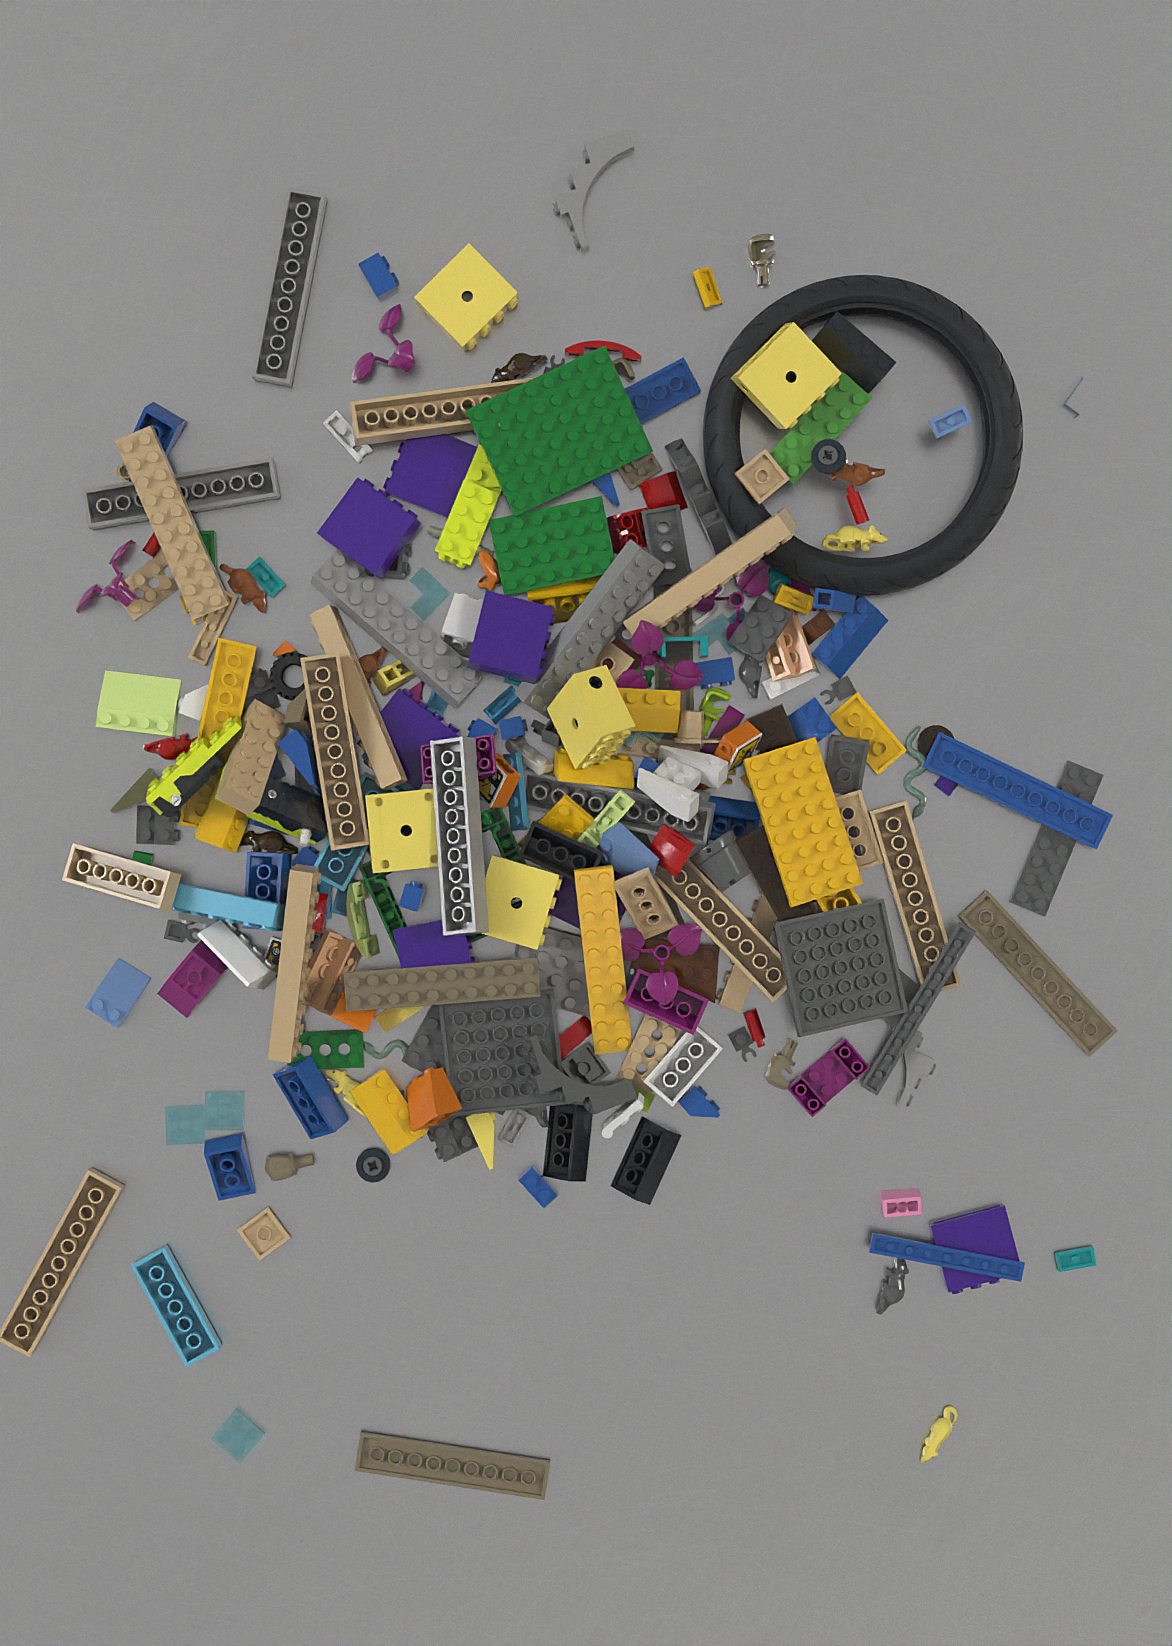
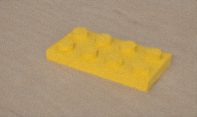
M858 692L829 715L843 736L870 740L866 763L877 775L907 751Z
M564 794L537 823L577 839L594 821V818L568 795ZM527 834L519 841L518 845L522 847Z

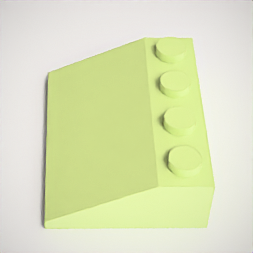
M105 670L95 727L175 737L178 714L177 706L182 680Z

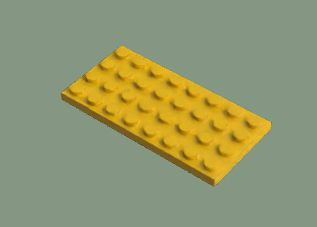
M816 737L744 759L743 763L790 908L863 884Z

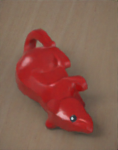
M188 733L179 735L180 739L175 740L174 737L144 744L143 749L149 753H156L165 760H175L182 752L187 753L189 751L191 743L197 737L187 739Z

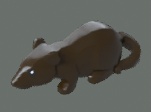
M515 354L508 361L507 365L501 369H495L491 383L517 380L516 377L518 376L524 378L537 365L547 361L548 358L546 355Z
M248 831L242 836L239 846H253L251 852H261V849H264V853H298L296 846L286 842L283 835L275 831L255 834L254 831Z

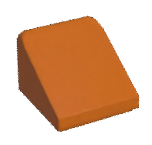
M284 641L275 650L273 656L277 658L288 652H297V650L287 641Z

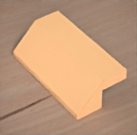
M780 604L778 605L792 613L793 617L765 657L774 682L800 677L816 669L796 610Z
M325 929L308 965L310 967L309 979H306L305 986H308V994L306 998L304 997V1004L322 1013L332 1015L345 989L344 972H354L362 956L354 941Z

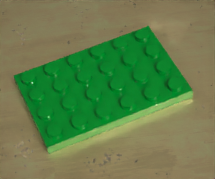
M602 496L524 512L515 517L510 515L489 520L503 593L507 596L602 576L615 559Z

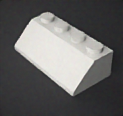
M219 920L198 933L201 940L247 987L264 990L278 974V971L274 968V963L269 959H265L262 956L263 952L258 947L252 946L249 943L250 939L237 930L238 927L235 923Z
M697 1026L694 1035L686 1032L643 1082L673 1107L721 1052L723 1047Z

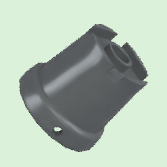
M729 830L691 856V860L697 866H701L721 893L753 872L736 843V836L732 830Z

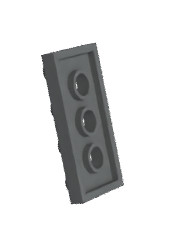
M678 504L641 511L648 552L658 558L663 564L670 559L676 563V567L673 570L663 569L654 581V587L675 584L691 573L680 506ZM659 523H668V531L660 532L658 529ZM664 541L672 543L673 547L670 551H664L661 548V544Z

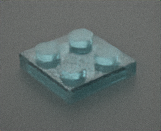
M206 1091L205 1130H244V1091Z
M204 1104L165 1106L167 1145L205 1143Z
M236 1408L211 1439L236 1461L241 1463L262 1439L265 1432Z

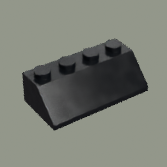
M838 311L832 315L812 339V342L837 368L849 376L868 394L897 363Z
M533 821L518 856L575 881L574 870L599 867L604 852Z
M573 1102L571 1104L550 1106L543 1176L569 1182H586L593 1114L585 1109L583 1103Z
M642 1116L611 1187L636 1201L650 1205L682 1135Z

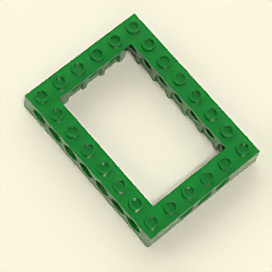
M502 807L490 808L481 812L482 833L491 830L501 857L526 864L525 860L518 856L520 849ZM369 861L358 867L398 956L393 929L406 927L407 925L385 875L392 872L373 874L372 864ZM522 900L513 903V907L522 906ZM478 933L466 936L471 938V942H475L488 935Z

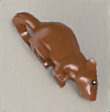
M846 460L844 466L838 472L827 475L833 481L838 478L853 486H863L871 479L885 475V469L873 468L857 462H853V465H848Z
M224 563L221 564L219 568L230 576L227 583L232 591L243 595L241 602L246 604L247 600L252 601L258 611L265 612L266 591L258 589L252 574L246 569H235Z
M383 646L373 654H366L358 660L369 687L372 684L369 681L370 678L375 677L381 666V661L387 652V649Z

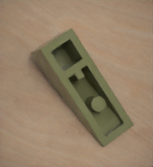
M148 768L110 811L117 813L146 802L148 785L155 778L159 780L161 777L154 770Z

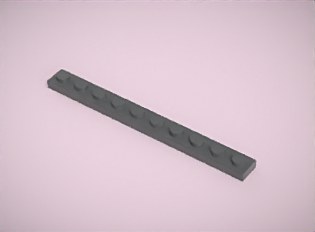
M962 922L958 923L908 1006V1012L902 1016L861 1084L863 1088L875 1095L879 1094L975 935L976 931Z

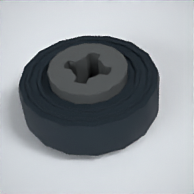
M824 439L814 446L811 452V460L819 472L833 474L844 466L846 452L843 445L838 441Z
M366 1149L357 1158V1173L367 1182H379L389 1173L390 1159L381 1149Z

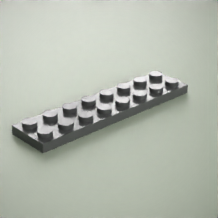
M1068 760L1056 788L1092 804L1104 775ZM1041 824L1009 902L1045 917L1077 840Z

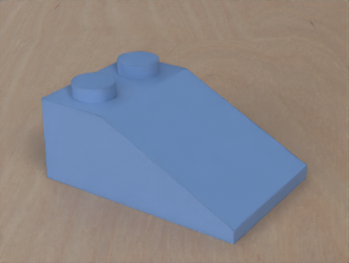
M618 822L603 832L598 850L604 852L601 863H604L606 866L612 865L614 871L626 876L649 867L653 876L655 875L659 858L624 825Z
M118 958L85 1008L119 1028L151 978Z

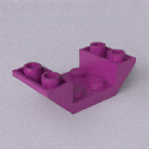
M493 734L474 737L476 739L478 780L486 779L497 773ZM430 744L420 745L423 783L433 784Z
M201 940L171 974L157 994L188 1018L220 976L227 971L228 967Z
M845 1038L803 1071L787 1089L809 1115L814 1117L826 1106L828 1101L854 1079L857 1080L871 1067Z

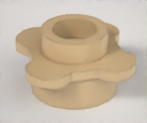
M124 462L115 469V474L122 478L123 483L130 482L131 479L129 473H125L127 468Z

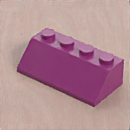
M638 968L623 1004L694 1035L709 999L678 986L673 1000L666 1006H663L647 992L646 982L651 973Z

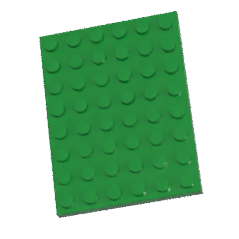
M605 346L465 411L514 517L653 452Z

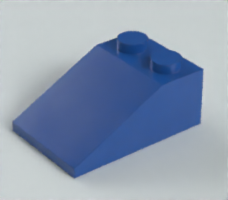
M152 402L144 407L133 433L153 425L167 457L186 421L157 403Z
M815 697L788 716L798 742L814 737L819 742L837 729Z
M294 729L277 744L311 787L322 796L316 754L313 749L314 743L304 732L299 733Z
M243 1134L205 1141L204 1156L218 1201L256 1193Z

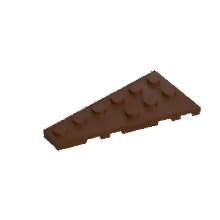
M648 938L644 940L645 943L642 949H655L659 945L670 947L672 944L668 940ZM700 943L696 952L689 956L678 954L674 948L670 950V955L664 962L663 971L664 973L673 972L677 976L678 986L715 1003L720 947L718 945ZM639 952V957L635 961H631V967L640 968L651 974L660 973V962L654 959L653 953Z

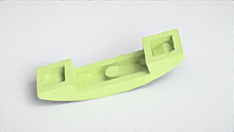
M620 789L577 840L596 848L600 844L603 832L617 824L635 801Z
M361 879L349 884L346 908L348 923L355 944L362 956L369 958L379 954L376 935H370L363 899L368 898L365 880Z

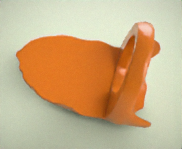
M482 550L479 551V560L486 574L478 581L477 585L479 588L486 587L492 591L496 583H501L498 564L490 553Z

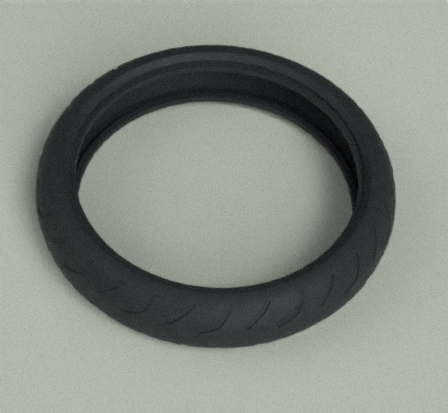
M849 275L830 278L799 288L769 305L740 332L725 353L710 386L705 407L703 447L706 469L716 500L724 516L740 538L772 517L762 503H757L734 474L744 466L740 444V419L746 394L735 384L731 377L785 323L794 322L803 330L810 325L830 319L838 311L842 316L876 315L905 322L927 333L942 344L957 359L967 373L977 394L983 415L985 442L982 467L973 492L962 511L949 526L931 540L918 547L894 555L874 558L836 555L813 547L793 535L784 544L780 541V545L768 555L764 552V556L761 558L780 573L813 588L841 591L860 596L899 592L927 583L957 566L986 539L1003 515L1017 482L1023 453V417L1020 399L1011 371L992 338L971 315L954 302L927 287L899 278L880 275Z

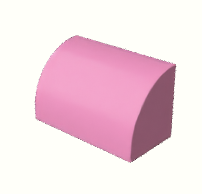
M919 1188L880 1191L884 1218L922 1214Z

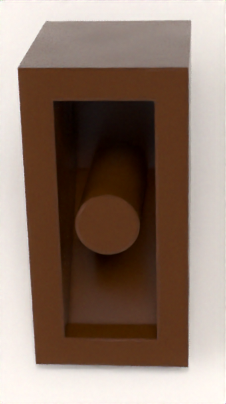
M822 610L802 626L808 646L836 625L825 610Z

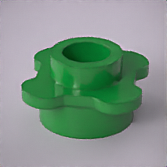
M638 667V668L636 669V671L638 672V674L640 673V668H641V667ZM644 669V674L641 676H646L647 688L652 686L651 680L655 675L651 669Z

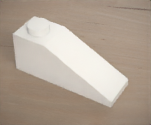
M815 661L816 669L800 677L774 682L771 677L763 681L761 684L769 700L821 675Z

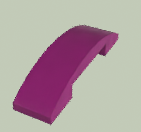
M729 705L708 738L722 739L723 735L739 726L745 715ZM704 743L700 753L714 755L719 743Z

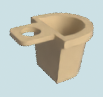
M704 710L680 711L678 733L674 737L675 743H720V738H704Z

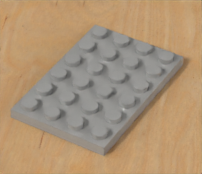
M544 927L542 934L546 936L542 947L538 946L536 950L516 944L513 959L538 957L540 990L554 989L556 1008L590 1017L582 938L580 935L551 927ZM623 959L626 982L631 961Z

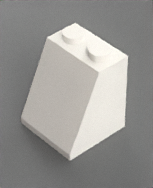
M455 593L440 638L460 656L469 658L483 600L470 598L466 594Z

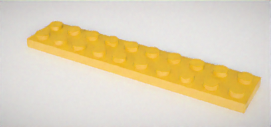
M221 637L218 638L197 736L199 740L204 737L209 742V737L215 731L220 732L224 727L223 724L230 717L233 719L237 716L241 720L257 649L256 645ZM237 733L218 750L225 758V764L228 761ZM220 769L182 806L178 825L198 828Z
M613 866L574 870L594 1052L596 1055L629 1051L632 1037L629 1009L627 1005L623 1004L627 991L616 890L613 885L615 883Z

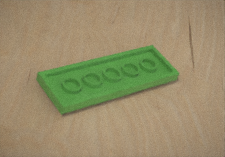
M844 372L840 375L838 383L825 392L824 397L812 406L769 453L789 477L788 481L792 485L813 464L811 452L814 446L824 439L835 440L872 400V397Z

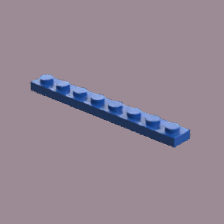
M872 1233L869 1253L1019 1282L1022 1280L1025 1262L877 1233Z

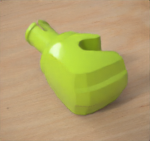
M716 687L707 689L699 707V710H704V736L708 735L707 733L712 722L720 720V716L715 714L724 711L723 708H715L714 703L716 701H729L731 698L729 692Z

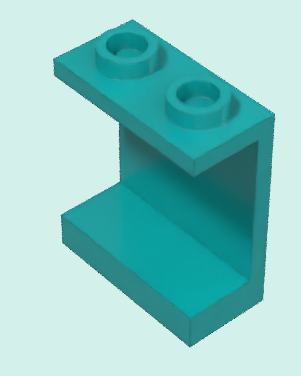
M708 636L663 637L664 643L662 648L657 650V655L661 654V659H665V643H699V658H707Z

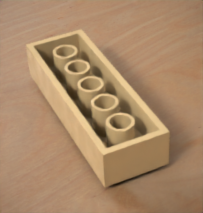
M256 699L246 708L241 720L242 728L235 737L215 798L247 815H250L259 806L279 747L277 743L281 741L286 726L283 723L284 714Z
M73 843L62 880L171 912L181 874Z

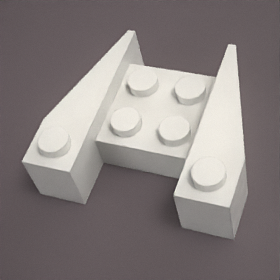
M661 745L658 763L661 765L653 773L639 768L637 787L671 815L689 822L698 812L700 794L693 790L700 783L718 790L727 780L729 762L711 754Z

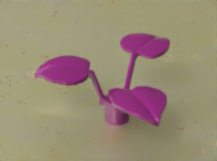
M400 304L389 309L379 322V330L382 332L386 330L397 346L396 351H394L389 360L377 356L373 357L372 352L364 354L354 366L352 373L354 384L355 381L363 379L371 372L374 361L387 363L392 368L399 367L404 372L410 371L414 366L412 342L405 340L399 344L391 333V328L398 323L401 316Z
M133 540L119 547L108 563L113 567L117 576L103 590L97 587L98 584L90 587L76 606L77 613H79L80 607L97 592L101 593L99 597L107 595L115 601L119 600L125 607H128L133 602L136 595L128 589L130 586L123 579V573H120L116 567L118 559L122 556L128 545L135 543Z
M749 565L736 577V583L742 587L740 592H733L728 597H715L717 594V589H715L706 598L702 595V599L693 608L701 612L710 611L714 608V600L727 601L731 608H736L737 622L729 624L726 630V638L729 641L742 620L740 621V606L743 605L745 600L744 592L746 591L750 596H759L766 591L769 583L768 565Z
M641 620L631 640L632 648L640 654L642 659L640 661V673L638 674L635 669L624 671L619 676L616 686L617 688L646 689L647 681L644 677H641L644 674V665H653L655 662H658L668 673L672 674L670 684L679 690L693 688L703 679V674L698 665L690 660L678 662L674 666V671L666 666L657 657L655 652L661 649L664 643L662 633L653 624Z
M682 924L674 927L668 934V941L672 946L659 945L655 949H642L645 941L642 933L638 930L624 929L620 931L624 960L635 961L639 957V952L653 953L654 959L660 962V973H653L649 976L646 982V989L648 994L663 1006H666L673 1000L678 990L677 976L670 971L664 973V962L668 959L670 950L674 948L678 954L683 956H689L696 952L700 944L702 928L698 925Z

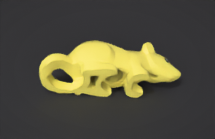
M844 526L836 534L826 535L822 543L823 547L830 551L843 550L853 552L856 547L860 546L862 551H869L868 544L885 543L888 539L881 532L875 530L874 526H870L869 530H862L854 526ZM834 541L838 546L830 545L828 542Z
M326 1070L327 1077L337 1083L338 1087H334L333 1090L338 1094L343 1093L345 1095L343 1099L362 1116L367 1118L349 1092L360 1083L346 1076V1071Z
M945 1407L943 1418L937 1419L930 1427V1436L924 1439L926 1446L922 1450L921 1463L938 1455L936 1451L939 1450L941 1444L950 1436L953 1428L952 1425L956 1422L958 1416L954 1407ZM950 1412L954 1414L952 1422L950 1420Z

